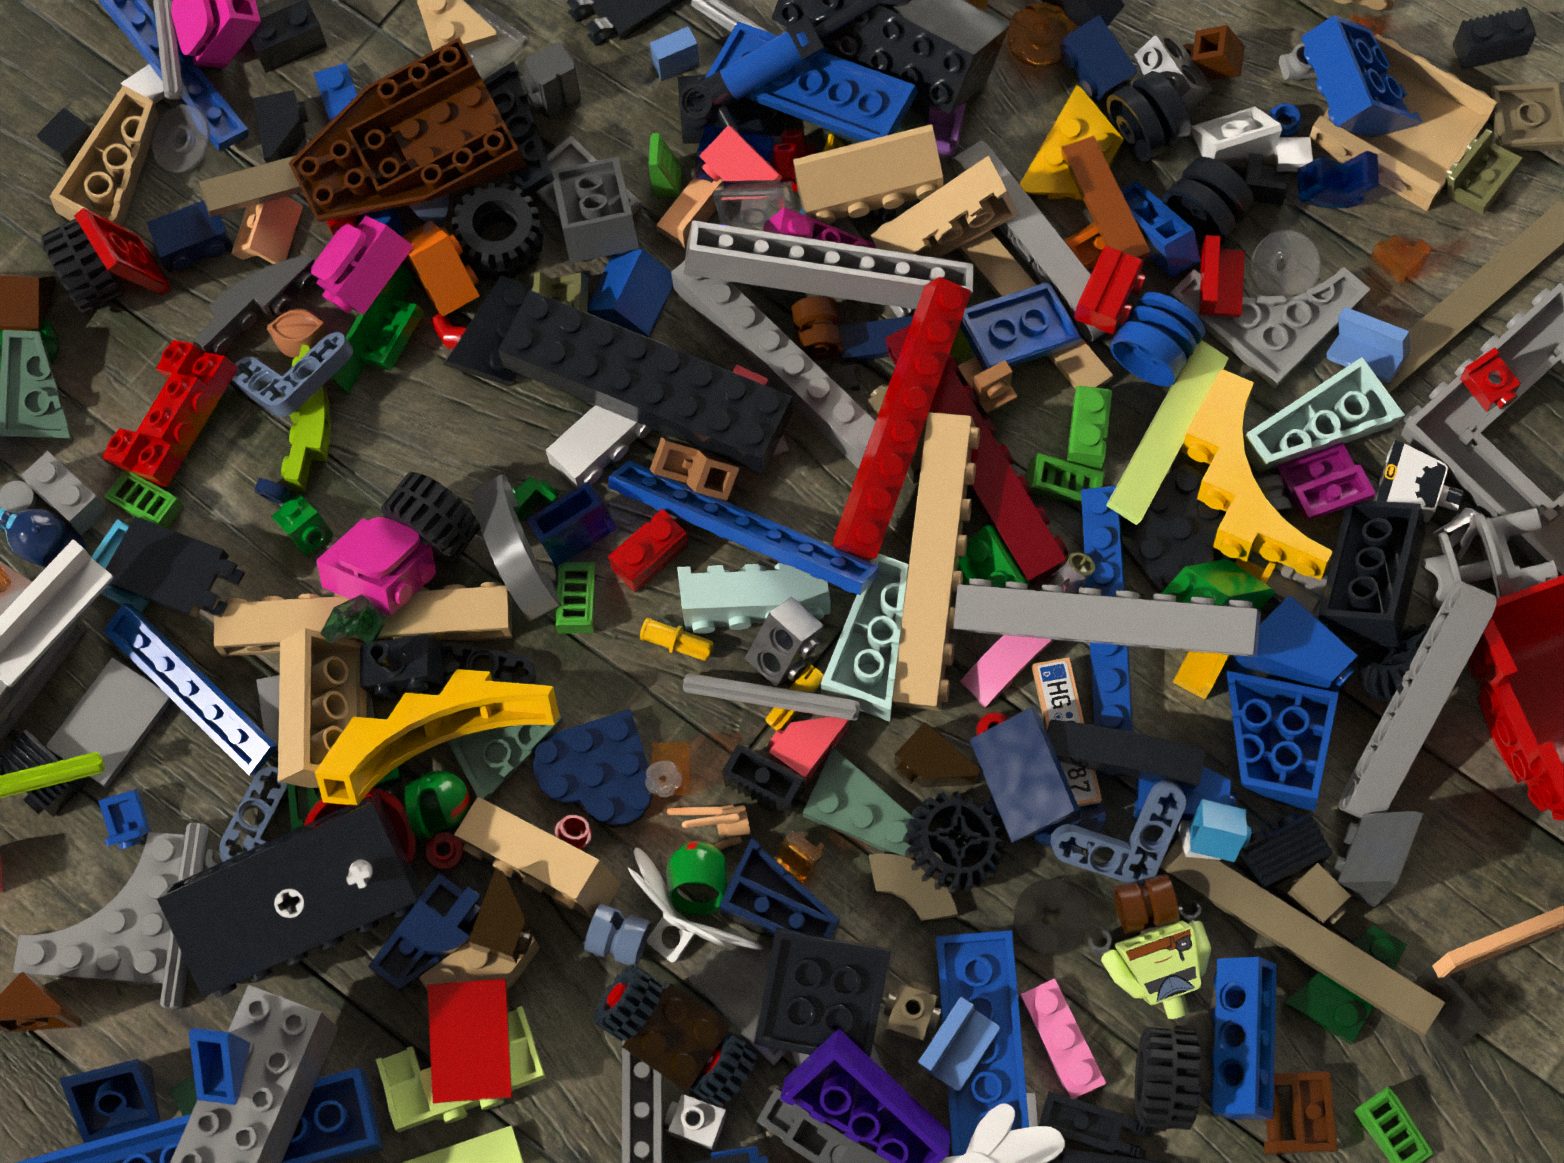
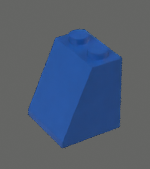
M1289 595L1260 624L1257 657L1234 655L1229 668L1236 673L1339 693L1348 683L1347 680L1355 672L1351 665L1358 655Z

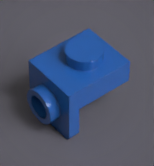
M138 788L98 801L109 833V837L105 839L107 846L118 843L120 849H125L142 843L140 836L151 831Z

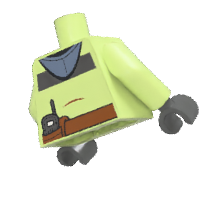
M1193 901L1191 906L1194 915H1186L1182 904H1179V922L1116 943L1117 950H1112V938L1107 931H1102V936L1107 941L1104 947L1095 946L1093 940L1089 938L1091 952L1095 956L1102 957L1101 962L1113 981L1133 998H1143L1150 1005L1163 1002L1168 1019L1180 1018L1190 1012L1184 994L1201 987V977L1206 973L1211 954V946L1204 925L1198 921L1201 906Z

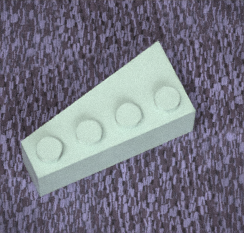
M1361 357L1249 431L1243 437L1244 450L1247 459L1257 473L1273 469L1282 463L1342 442L1345 444L1391 428L1405 415L1363 357Z

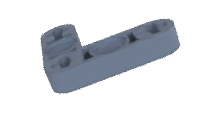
M331 333L321 339L283 376L256 358L245 357L235 363L238 370L232 381L243 393L278 417H286L295 412L352 357L353 347L342 333Z
M264 767L257 772L220 841L219 853L222 861L233 857L230 855L228 845L235 846L237 844L241 831L247 834L243 841L244 851L266 842L262 839L287 792V783L278 782V767ZM271 778L277 779V787L279 789L272 788L270 790L266 803L261 799L264 793V783L262 781L269 782ZM250 808L261 810L265 816L263 822L255 826L245 823L243 814L246 810Z
M1165 780L1155 784L1149 792L1128 842L1076 825H1061L1054 830L1051 836L1054 854L1065 863L1126 883L1135 881L1141 886L1146 878L1154 877L1158 872L1185 810V795L1180 786L1173 781ZM1172 793L1176 801L1166 804L1163 811L1166 817L1164 819L1160 816L1163 810L1160 797L1167 798ZM1151 825H1159L1163 828L1162 836L1156 841H1147L1143 838V832ZM1070 837H1074L1076 845L1086 848L1085 857H1083L1084 854L1080 847L1070 845L1067 850H1064L1061 841L1068 842ZM1101 847H1110L1114 850V855L1108 862L1099 863L1093 858L1096 850ZM1140 847L1143 848L1144 850H1146L1144 856H1143V853H1142ZM1143 856L1146 868H1139L1137 873H1135L1131 864H1139Z

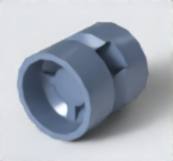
M600 904L590 923L584 950L604 958L611 953L614 955L616 962L628 966L631 964L638 965L647 944L652 922L633 914L624 918L622 917L621 910Z

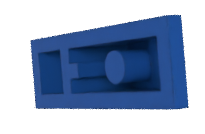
M1138 180L1121 189L1150 250L1149 258L1171 278L1200 262L1195 232L1189 224Z

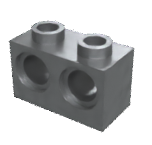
M1155 34L1132 56L1143 75L1155 71L1169 80L1181 97L1187 112L1191 111L1212 91V88L1198 67L1192 62V58L1182 43L1175 36Z
M791 596L769 612L744 659L775 687H778L788 678L794 681L807 666L804 663L805 658L809 657L818 647L820 642L817 640V637L824 625Z

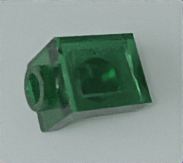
M361 594L334 607L320 634L329 643L344 636L349 638L356 634L366 644L370 645L376 641L387 621V617Z

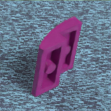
M1343 442L1276 466L1275 473L1282 476L1286 493L1307 521L1374 498L1376 495L1360 464L1355 466Z

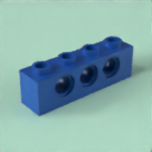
M1261 957L1217 959V971L1213 977V984L1216 990V1009L1212 1014L1215 1044L1211 1052L1214 1077L1213 1087L1210 1090V1103L1213 1107L1212 1114L1230 1120L1273 1119L1277 964ZM1245 993V995H1246L1245 1002H1244L1243 1005L1240 1007V1006H1239L1240 998H1241V996ZM1244 1031V1040L1241 1045H1238L1239 1036ZM1243 1070V1079L1241 1083L1238 1085L1237 1077L1239 1073Z

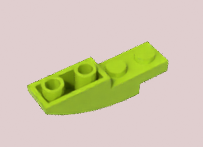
M302 344L300 355L294 357L292 367L311 350L309 345ZM325 383L295 412L289 415L293 422L289 435V442L292 444L290 455L285 456L283 459L281 475L291 491L305 493L312 460L327 462L330 445L331 414Z

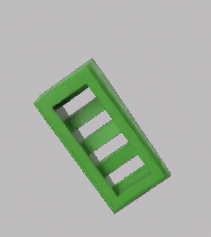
M652 133L648 162L652 193L654 197L677 198L681 194L682 167L659 133Z
M1038 453L1029 460L1026 480L1031 488V495L1082 504L1081 489H1083L1084 478L1090 479L1088 489L1103 487L1105 472ZM1046 470L1044 482H1042V472ZM1061 473L1059 485L1056 486L1054 485L1055 474ZM1070 475L1075 476L1073 490L1068 489Z
M126 470L121 473L104 496L105 500L129 515L167 529L184 507L177 497ZM128 481L133 483L122 499L118 497ZM141 488L143 491L133 504L129 503L137 490ZM149 495H152L153 498L144 510H141V505ZM162 501L163 504L155 515L152 516L150 513L158 502Z
M559 562L557 595L562 606L556 609V630L558 634L594 633L595 562ZM567 572H587V578L567 579ZM566 586H586V591H566ZM566 599H586V603L566 604ZM566 611H585V616H566Z
M1389 1086L1353 1111L1390 1163H1421L1433 1154ZM1385 1104L1389 1111L1375 1119L1372 1112ZM1395 1117L1399 1124L1384 1133L1381 1126ZM1404 1130L1409 1137L1393 1147L1389 1140ZM1414 1143L1418 1150L1402 1161L1398 1154Z

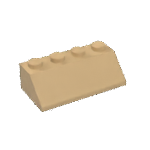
M932 124L793 159L797 188L804 215L828 225L832 224L836 219L848 216L858 218L868 214L871 210L883 207L885 209H894L906 201L914 199L923 200L943 186V174Z
M304 628L280 641L278 782L307 788H319L315 775L318 766L352 717L367 718V691L360 687V645L367 643L309 628Z

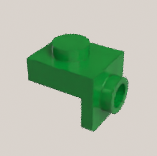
M529 476L519 488L515 487L512 489L519 508L515 509V513L520 523L539 502L555 514L560 510L557 498L558 492L545 480L539 483Z
M300 494L292 500L285 502L271 516L278 527L293 540L306 557L314 553L334 535L320 514Z

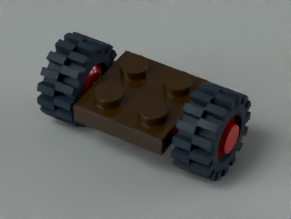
M631 964L629 968L626 967L622 970L621 975L618 974L614 978V983L612 985L609 984L606 988L607 993L601 996L599 1000L601 1004L595 1009L594 1023L619 1041L623 1042L625 1040L622 1046L623 1049L684 1091L688 1092L690 1089L711 1105L721 1107L725 1104V1101L729 1102L733 1098L734 1092L738 1093L740 1091L741 1083L746 1082L749 1078L747 1073L752 1071L754 1067L752 1062L756 1060V1050L734 1033L728 1031L730 1028L728 1023L671 983L665 981L662 986L659 980L636 964Z

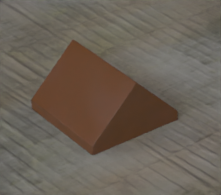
M0 273V330L40 332L56 284L55 276Z
M23 971L0 994V1030L4 1033L81 1027V1019L44 984Z

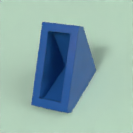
M192 1028L189 1031L197 1100L236 1105L240 1096L250 1042L229 1032Z

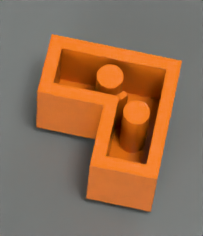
M430 220L401 236L414 246L405 258L409 269L419 278L434 308L443 317L479 297L474 286L479 283L478 278L469 264L463 265L459 257L463 250L453 234L450 236L444 226L439 228Z

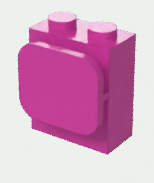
M173 0L171 5V15L181 52L184 55L192 56L193 63L197 66L225 69L261 23L255 0Z
M365 216L357 228L346 224L336 232L314 262L311 273L319 279L316 284L325 290L322 296L348 314L353 309L364 315L414 246L387 225Z
M376 517L370 520L362 518L316 560L322 588L388 616H392L403 605L408 603L410 598L426 583L430 582L436 574L432 546L420 542L419 534L410 527L385 517Z

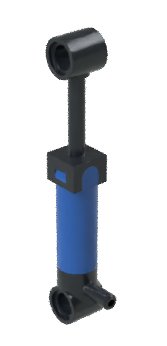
M860 0L819 25L815 18L806 16L787 27V31L699 83L684 88L679 96L680 110L685 116L698 120H708L718 114L725 128L729 125L739 133L741 128L728 105L806 60L811 61L830 50L825 39L826 36L877 6L883 4L884 6L902 7L912 0ZM698 93H703L706 98V106L702 111L698 112L693 106V99Z

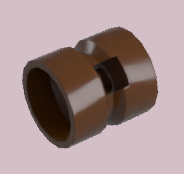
M813 296L794 303L792 306L794 328L798 331L795 334L796 345L812 360H824L840 354L843 350L841 330L837 326L839 317L836 301L827 296Z
M1167 874L1146 878L1143 886H1139L1135 881L1114 886L1113 894L1116 910L1126 935L1147 930L1148 924L1151 922L1157 927L1179 922L1177 899Z

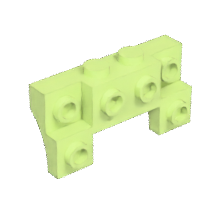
M522 1006L517 1007V1010L508 1012L512 1091L546 1078ZM413 1046L389 1057L376 1059L386 1094L388 1109L394 1128L398 1133L435 1119L437 1121L444 1119L445 1123H452L467 1116L466 1110L480 1105L482 1110H486L504 1103V1099L433 1104L431 1067L421 1070Z

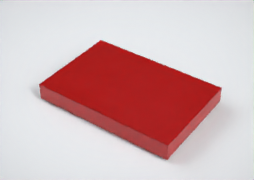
M82 208L74 215L108 271L162 296L171 289L170 283L140 235L88 209Z
M492 979L428 984L433 1104L513 1098L507 980Z

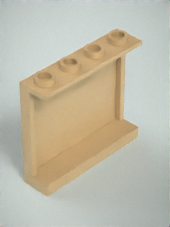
M1376 34L1375 38L1390 63V68L1387 70L1388 75L1392 76L1398 85L1402 84L1408 95L1403 98L1405 105L1410 113L1418 112L1423 123L1415 127L1371 138L1335 126L1329 118L1327 110L1323 117L1319 116L1312 127L1309 136L1311 144L1428 211L1447 183L1445 178L1448 170L1453 163L1461 162L1469 143L1473 138H1477L1489 120L1497 101L1491 99L1486 92L1475 90L1461 82L1454 74L1445 73L1431 65L1424 57L1415 56L1401 48L1394 40L1385 39Z

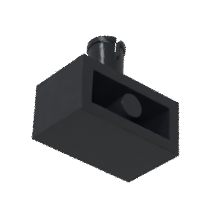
M429 634L387 641H374L370 644L360 645V687L378 700H392L396 698V695L404 693L427 694L430 692V689L444 687V645Z

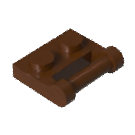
M1330 1072L1274 1073L1273 1119L1266 1120L1267 1142H1264L1265 1155L1329 1153L1337 1151ZM1279 1087H1289L1294 1140H1283Z

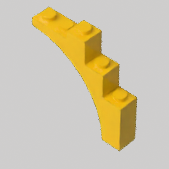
M1220 369L1186 432L1182 453L1189 455L1193 460L1210 464L1201 481L1197 499L1212 509L1226 512L1217 530L1213 547L1230 558H1239L1245 562L1248 561L1252 551L1268 561L1279 562L1295 569L1300 575L1313 577L1321 581L1333 551L1306 537L1288 523L1265 498L1252 475L1244 450L1242 426L1254 382Z
M456 669L440 695L405 693L388 719L352 717L315 771L322 800L326 803L358 806L372 787L396 767L440 743L470 733L517 725H555L560 715L554 687L492 681L491 673L487 671Z

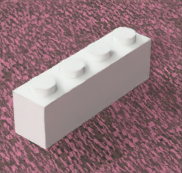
M595 405L546 449L549 463L579 491L585 485L590 486L595 483L602 475L604 467L611 461L617 462L627 453L629 445L637 437H645L652 428Z

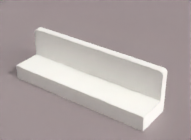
M72 540L0 616V680L8 687H13L113 581L111 573L92 559L87 551L75 540Z

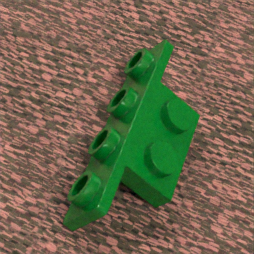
M403 263L392 275L365 314L358 315L345 337L353 347L352 357L330 378L344 392L351 391L365 365L391 371L424 314V311L417 304L403 301L415 281V276Z

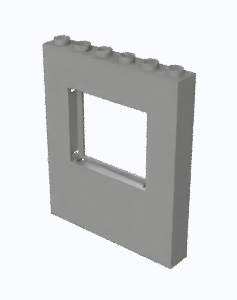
M1561 282L1551 291L1548 288L1542 290L1531 302L1534 307L1526 314L1522 311L1518 312L1507 323L1506 327L1509 330L1500 338L1496 334L1493 335L1480 349L1483 354L1478 358L1495 347L1499 351L1500 358L1520 381L1521 384L1516 392L1518 397L1511 404L1503 409H1499L1496 406L1488 412L1483 409L1460 380L1465 367L1474 362L1471 358H1468L1455 371L1454 374L1457 377L1449 385L1442 382L1429 395L1431 401L1425 407L1421 408L1417 405L1405 416L1403 421L1406 424L1401 433V436L1415 449L1445 463L1448 466L1446 479L1456 489L1462 490L1463 495L1487 518L1492 519L1536 508L1542 528L1509 537V540L1535 565L1553 560L1557 568L1558 577L1564 575V493L1553 502L1481 432L1559 361L1564 364V285ZM1493 375L1489 376V380L1492 383L1499 384ZM1472 440L1477 443L1476 446L1472 443ZM1541 505L1547 509L1545 512L1540 508Z

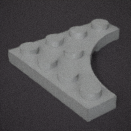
M1343 267L1328 280L1297 296L1287 298L1284 295L1257 296V299L1243 297L1242 314L1239 318L1198 315L1200 273L1193 270L1170 292V297L1191 309L1203 322L1205 330L1271 386L1276 388L1338 326V316L1343 308L1347 307L1354 310L1368 296L1371 289Z
M148 832L141 859L133 875L117 896L93 916L63 930L38 935H19L13 973L19 975L23 971L27 975L35 977L163 986L171 929L157 898L169 885L178 882L185 835Z

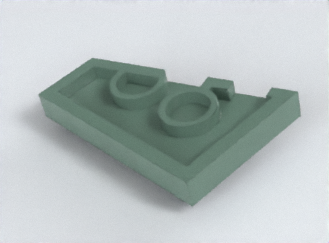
M3 330L0 377V437L73 440L42 333L39 331Z
M559 713L560 717L555 725L498 727L449 740L448 743L477 797L487 801L534 753L536 747L541 742H544L563 722L561 714Z
M832 747L803 811V817L886 853L905 857V851L911 847V845L903 842L904 835L910 832L905 828V825L910 818L914 817Z

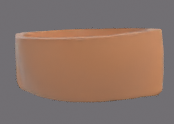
M301 308L283 313L267 326V330L278 349L285 356L291 358L300 355L302 344L309 345L310 349H312L321 339L329 335L325 322L315 312Z

